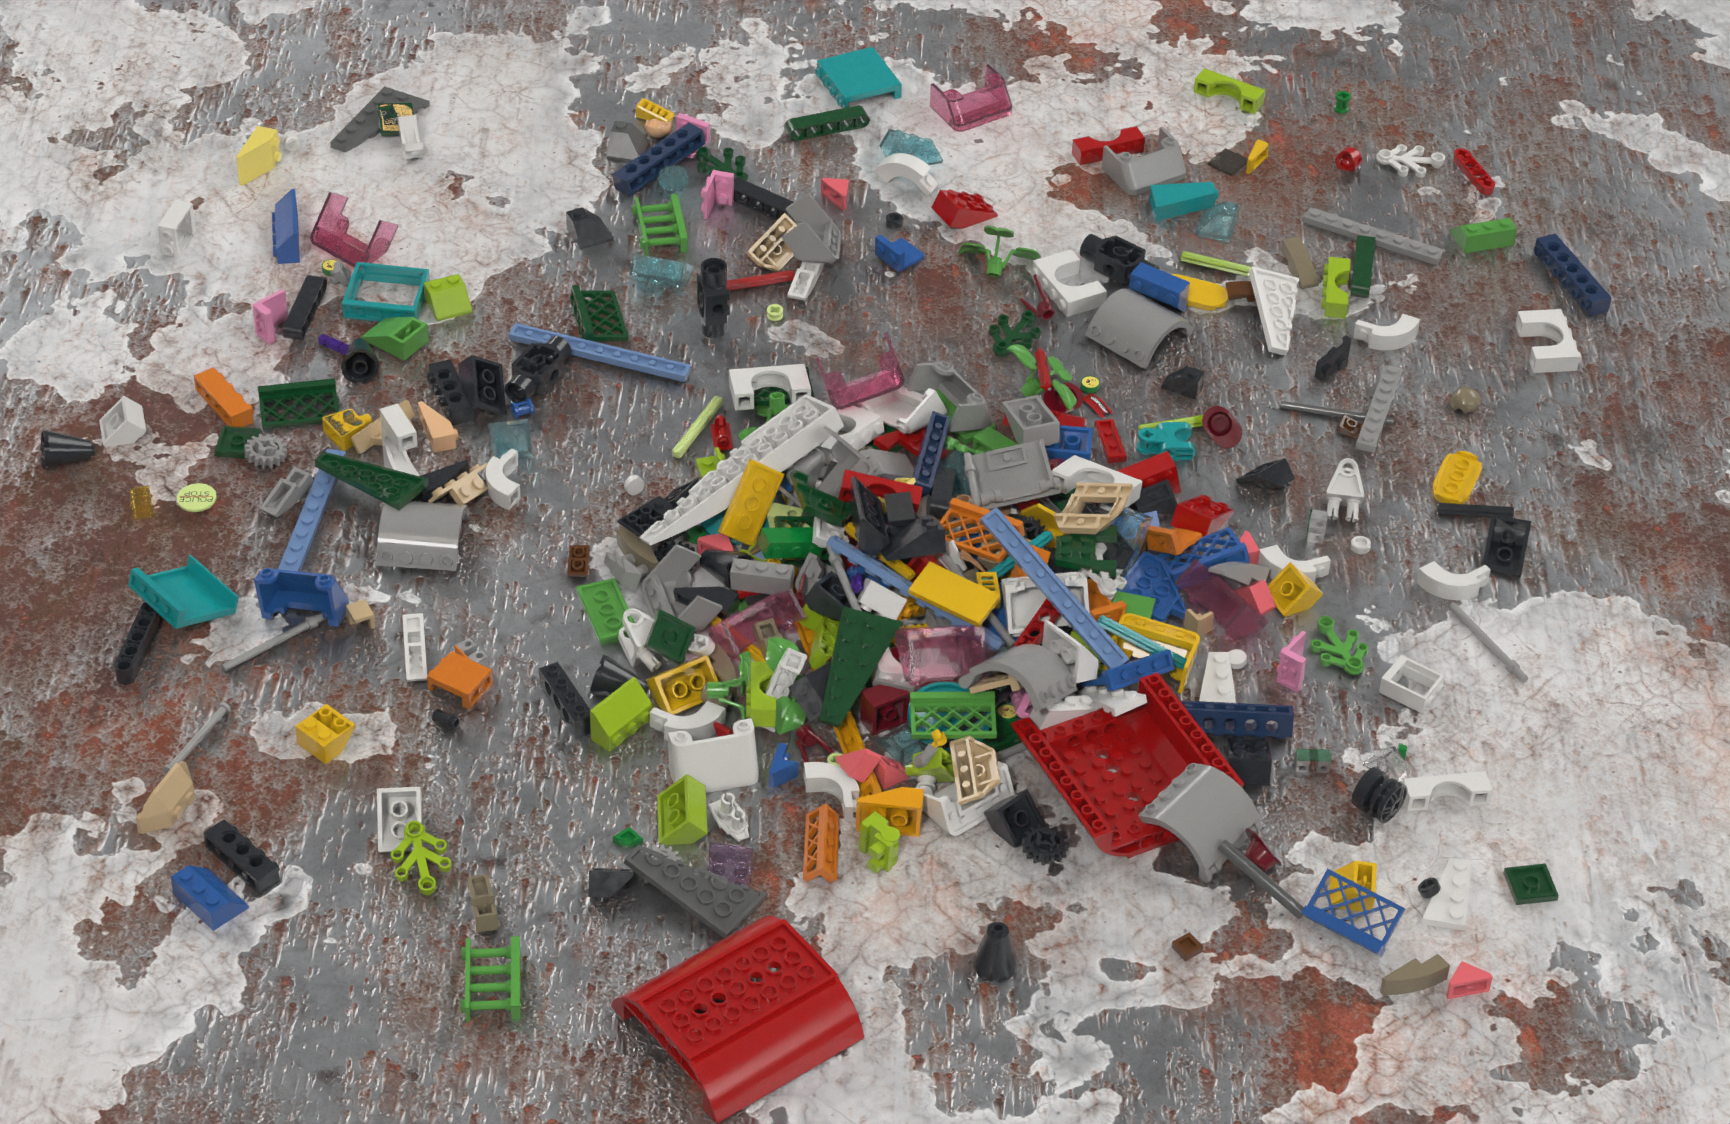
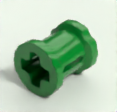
M1338 91L1335 95L1337 100L1334 105V111L1339 114H1345L1349 111L1348 101L1351 99V94L1346 91Z

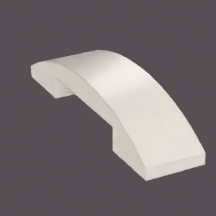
M788 647L772 675L765 694L775 697L776 700L782 696L788 697L790 692L788 687L794 683L797 674H800L807 655ZM762 727L772 732H775L774 727Z

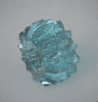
M671 164V166H665L664 169H660L659 185L663 190L667 189L668 192L682 191L683 188H687L688 173L684 167H679V165L673 166Z

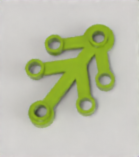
M411 821L404 828L405 838L397 848L391 851V860L394 863H401L404 860V852L413 842V851L401 867L396 868L395 877L400 882L406 881L409 877L408 871L417 861L421 877L418 881L419 891L424 895H431L436 890V881L429 875L426 859L437 864L440 871H450L452 868L451 860L448 857L438 855L447 851V842L444 839H437L426 833L424 825L420 822ZM421 841L434 846L436 853L424 848ZM444 845L443 848H438L437 846ZM396 854L401 855L400 857H394ZM400 872L405 873L403 876L398 875Z

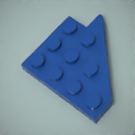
M1144 551L1124 576L1127 581L1124 588H1116V591L1155 598V605L1151 616L1152 620L1164 623L1170 614L1184 620L1187 609L1163 560Z

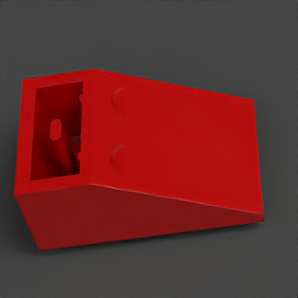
M951 189L948 191L940 190L931 206L943 221L953 228L964 229L998 216L993 210V206L983 200L984 197L980 194H968L964 191L960 193Z
M1199 495L1177 504L1170 526L1199 532L1204 537L1217 532L1233 514L1234 510L1228 508L1229 506L1225 503L1212 501V498L1207 495Z

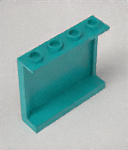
M873 47L817 60L815 74L817 78H820L823 86L829 90L830 95L835 98L838 106H841V108H847L848 102L888 92L894 99L901 98V82Z
M192 555L188 556L187 565L184 567L146 575L138 567L131 569L128 587L175 629L236 613L239 596Z

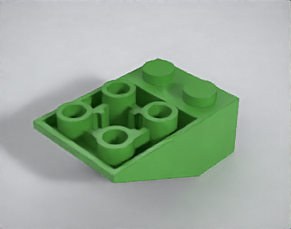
M414 317L384 318L361 336V338L405 361L429 342L428 325Z

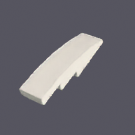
M802 262L800 269L796 271L787 297L805 301L813 290L825 263Z
M423 613L403 615L406 679L407 682L427 680Z

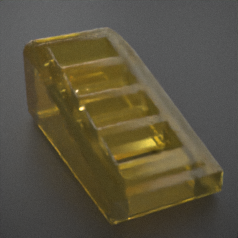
M146 485L130 488L134 519L153 517L150 487Z

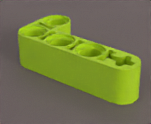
M805 604L797 620L801 625L814 631L809 663L816 670L832 657L839 620L817 614Z

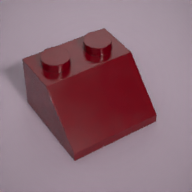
M881 684L861 691L860 721L872 736L908 723L907 711L910 702V692Z

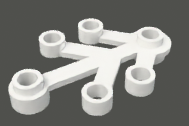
M1400 144L1391 151L1387 149L1380 150L1376 160L1382 165L1389 164L1397 169L1399 176H1407L1408 167L1415 171V176L1423 178L1426 175V168L1416 163L1432 164L1434 168H1441L1445 162V155L1436 152L1431 155V158L1421 157L1424 155L1423 146L1417 145L1414 149L1407 152V146Z
M1096 543L1095 560H1103V554L1107 550L1104 543ZM1081 568L1080 571L1078 570V572H1082L1086 577L1089 576L1097 583L1100 593L1105 596L1115 595L1116 588L1123 589L1127 583L1126 579L1120 576L1123 571L1120 568H1116V578L1114 580L1108 578L1110 576L1107 572L1100 571L1097 575L1092 573L1091 569Z

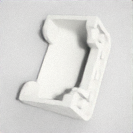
M883 370L856 401L859 408L882 415L884 424L892 426L904 434H910L926 427L932 411L944 415L948 413L935 390L928 388L924 395L908 391L901 381L894 382L891 379V372Z
M1082 572L1057 573L1056 576L1089 612L1087 577ZM1028 576L1001 580L1007 632L1014 637L1021 635L1046 600L1044 594ZM1062 615L1054 624L1055 626L1068 625L1071 627ZM1043 616L1040 621L1049 620L1050 616Z
M751 718L734 723L733 734L693 741L691 735L685 731L668 733L669 771L673 783L688 774L705 785L706 793L750 786L758 781L759 769L756 741Z
M997 761L1001 783L989 794L962 805L958 803L956 783L934 795L929 786L920 785L916 787L924 789L923 811L946 833L953 836L962 834L986 820L983 813L985 810L1015 794L1007 764Z

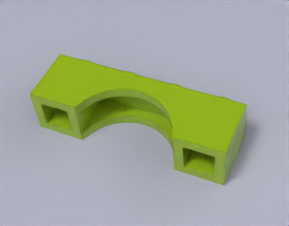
M1204 68L1195 78L1193 92L1208 98L1214 95L1233 97L1238 101L1239 109L1255 114L1264 104L1266 90Z
M1329 257L1328 264H1324L1322 297L1325 298H1322L1321 309H1324L1325 317L1346 319L1349 293L1338 287L1348 284L1351 259Z
M751 661L749 686H746V718L752 719L754 727H775L776 698L765 694L774 672L768 667L767 662Z

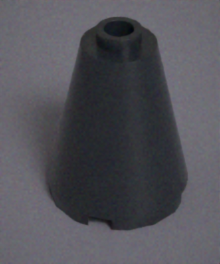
M362 338L352 340L341 361L342 374L348 381L356 384L357 382L368 383L377 376L379 361L366 340Z
M43 430L40 443V451H42V457H40L42 469H48L91 460V456L95 455V445L91 444V440Z
M706 549L701 554L700 565L723 585L731 589L730 571L734 558L754 559L745 552Z
M602 656L601 666L596 670L589 694L608 697L632 677H635L645 693H648L647 681L610 657Z
M993 922L988 925L973 958V968H975L976 974L985 981L999 982L1000 979L1004 978L1008 980L1015 974L1017 969V958L1009 928L1001 922Z

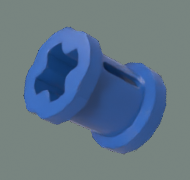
M529 398L516 404L515 402L510 403L514 419H519V416L534 414L533 403Z

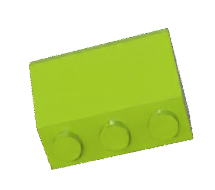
M632 677L590 710L591 740L609 752L616 746L621 745L630 735L635 734L644 724L650 722L652 702L635 677Z
M686 774L657 795L659 844H693L708 833L705 785Z

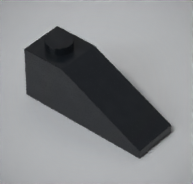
M468 460L421 475V477L428 478V486L417 495L418 499L421 502H428L433 497L432 492L437 488L442 487L444 489L446 483L452 479L457 481V477L465 471L469 474ZM450 493L444 495L443 497L439 498L438 500H436V501L433 502V503L442 501V500H443L445 497H447Z
M720 586L674 588L673 590L675 601L686 606L697 595L722 605L723 609L717 616L727 623L730 622L740 605L738 594L730 588L725 589Z

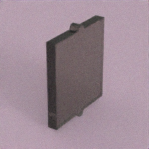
M1225 148L1212 158L1208 165L1219 172L1221 171L1232 176L1247 164L1248 159L1239 155V153Z

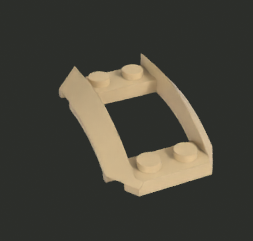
M1076 482V490L1074 494H1071L1066 507L1061 513L1054 514L1059 530L1062 533L1097 534L1099 531L1105 530L1124 509L1133 485L1129 483ZM1086 502L1114 503L1108 514H1081Z

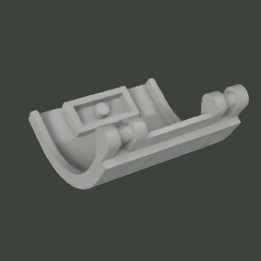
M1123 288L1111 294L1102 303L1085 335L1138 366L1147 368L1156 348L1168 333L1176 329L1182 330L1183 334L1190 336L1194 326L1190 325V321L1136 291Z
M1043 439L971 455L973 464L976 466L977 473L975 476L982 508L991 510L995 507H1004L1061 493L1060 479L1052 475Z
M410 501L399 511L385 503L379 524L376 566L457 571L461 524L463 519H469V508H467V505Z
M1023 644L1005 650L970 668V673L959 679V685L966 689L976 684L984 672L988 671L990 674H995L998 671L1007 673L1017 679L1025 688L1035 712L1046 708L1077 690L1075 678L1071 675L1064 661L1053 651L1036 644Z
M1196 763L1188 765L1138 815L1143 823L1159 825L1171 831L1189 848L1199 865V877L1205 883H1208L1213 878L1214 873H1218L1222 869V864L1228 859L1218 850L1219 845L1224 840H1227L1238 849L1244 842L1248 843L1250 841L1245 832L1246 828L1251 829L1255 833L1262 829L1259 821L1260 815L1242 787L1224 772L1212 766Z

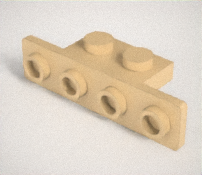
M404 400L399 406L412 424L411 419L415 417L409 401ZM380 417L351 437L358 454H362L373 445H382Z
M487 463L482 466L479 464L475 465L469 470V474L465 471L459 475L457 481L454 479L450 480L444 485V489L442 487L437 488L432 492L433 497L428 502L433 503L450 493L457 504L465 505L488 490V487L479 474L486 469Z

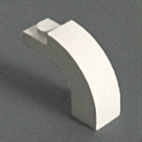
M416 115L397 117L404 158L423 157V142H420Z
M892 154L882 160L874 170L885 183L897 176L906 177L913 181L926 196L931 194L938 185V182L928 173L931 167L921 159L909 154Z
M1402 314L1399 321L1391 326H1377L1357 320L1353 338L1368 342V348L1399 349L1407 346L1415 339L1418 334L1420 319Z
M512 448L506 454H503L500 459L493 456L486 467L487 492L496 504L507 510H510L521 499L520 484L506 478L519 466L518 451Z
M1278 545L1259 549L1258 565L1270 568L1268 577L1274 579L1289 562L1293 563L1314 583L1316 578L1329 574L1331 560L1328 556L1308 561H1296L1284 555Z
M1433 561L1419 568L1416 583L1425 591L1437 597L1448 600H1466L1477 597L1480 587L1482 588L1488 584L1491 569L1484 565L1467 574H1453L1444 570Z
M706 701L698 712L689 716H676L655 707L650 711V727L664 732V740L667 741L668 733L676 731L688 732L693 741L707 739L716 734L713 726L714 722L717 721L725 724V708Z
M824 762L804 763L806 793L827 792L836 796L842 804L844 822L853 821V812H856L857 798H859L860 793L856 780L849 777L842 768Z

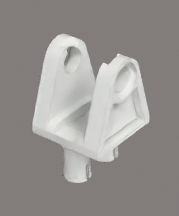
M1345 458L1339 463L1327 488L1324 504H1328L1327 519L1331 520L1332 512L1333 520L1339 519V505L1347 506L1345 520L1350 522L1353 514L1352 522H1357L1359 508H1361L1364 499V490L1358 464L1351 458ZM1345 464H1351V466L1353 467V469H1350V468H1347V467H1346V468H1342V467H1343Z
M631 608L624 612L622 618L624 627L619 630L618 640L633 668L643 662L651 672H654L661 666V662L653 656L656 654L655 652L644 647L654 619L638 609ZM630 615L636 617L638 622L631 623L627 617ZM627 632L629 638L625 637L623 633ZM663 657L666 662H670L669 659Z

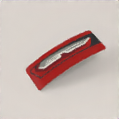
M1091 393L1083 397V400L1095 410L1100 418L1113 414L1111 409L1095 394Z

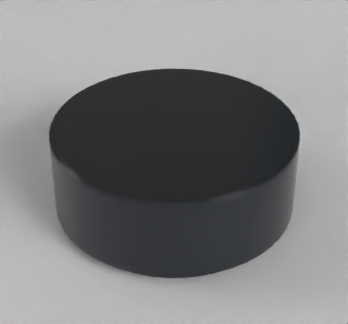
M889 213L886 216L885 224L889 228L897 229L903 226L904 218L899 213Z
M1427 878L1418 886V891L1423 898L1433 897L1441 889L1436 878Z

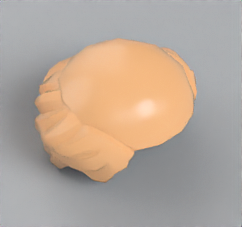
M657 119L646 120L645 129L651 137L663 138L671 133L672 123Z

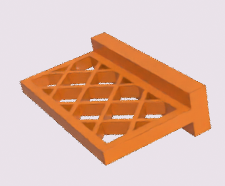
M952 498L949 502V510L939 522L945 530L949 529L950 534L945 535L946 542L954 540L957 548L960 550L963 549L966 552L1001 563L1007 552L998 542L987 545L986 540L994 539L991 534H983V530L987 529L980 522V519L991 510ZM1004 515L1021 536L1024 537L1023 521ZM951 517L960 519L959 521L949 523ZM972 523L977 526L966 529L965 525ZM963 526L964 530L952 532V528ZM980 532L981 536L970 539L969 534ZM965 535L967 537V540L962 542L955 540V538ZM984 542L985 545L983 547L976 548L973 547L972 544ZM1001 548V552L998 555L990 553V550Z

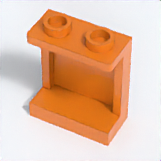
M1087 579L1090 615L1096 621H1098L1101 615H1104L1119 622L1121 616L1125 615L1127 604L1123 600L1113 603L1107 596L1100 593L1097 583L1093 579Z
M451 651L446 657L441 659L434 669L429 671L427 675L428 690L433 691L437 686L462 697V706L470 709L493 685L492 669Z

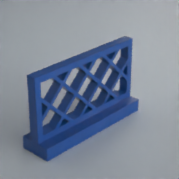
M1230 527L1202 537L1196 541V544L1189 546L1179 555L1164 552L1157 554V557L1163 560L1177 590L1215 576L1216 574L1208 572L1209 567L1234 561L1250 562L1247 546L1244 542L1241 543ZM1229 535V538L1227 540L1220 539L1221 537ZM1211 543L1209 547L1202 546L1203 544ZM1216 544L1224 545L1222 549L1215 548ZM1188 550H1192V553H1191V554L1184 553V552H1185V551H1188ZM1198 551H1199V552H1206V553L1204 554V556H1202V555H1196V554L1198 553ZM1174 557L1173 561L1165 560L1167 558ZM1180 558L1187 559L1186 563L1178 561Z
M1170 649L1163 650L1102 671L1103 673L1097 674V679L1080 682V687L1106 684L1107 691H1113L1137 683L1139 678L1157 672L1160 675L1174 670Z
M1327 868L1307 906H1304L1301 914L1382 957L1386 950L1385 947L1405 908ZM1331 875L1338 879L1340 887L1328 891L1326 883ZM1351 887L1356 888L1359 897L1347 901L1344 890ZM1341 891L1344 902L1332 905L1329 894ZM1327 896L1329 907L1319 909L1314 906L1318 898ZM1370 897L1375 898L1378 907L1366 911L1363 900ZM1361 901L1364 912L1351 915L1348 904ZM1346 906L1348 917L1337 918L1334 909ZM1393 907L1398 910L1393 919H1385L1383 909ZM1380 911L1383 922L1371 925L1368 914ZM1365 915L1368 926L1361 929L1356 928L1353 919ZM1384 925L1386 934L1381 941L1374 937L1372 929Z

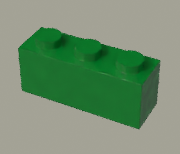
M813 527L762 528L758 541L765 559L807 558L809 552L821 558L824 548H820L815 543H812Z

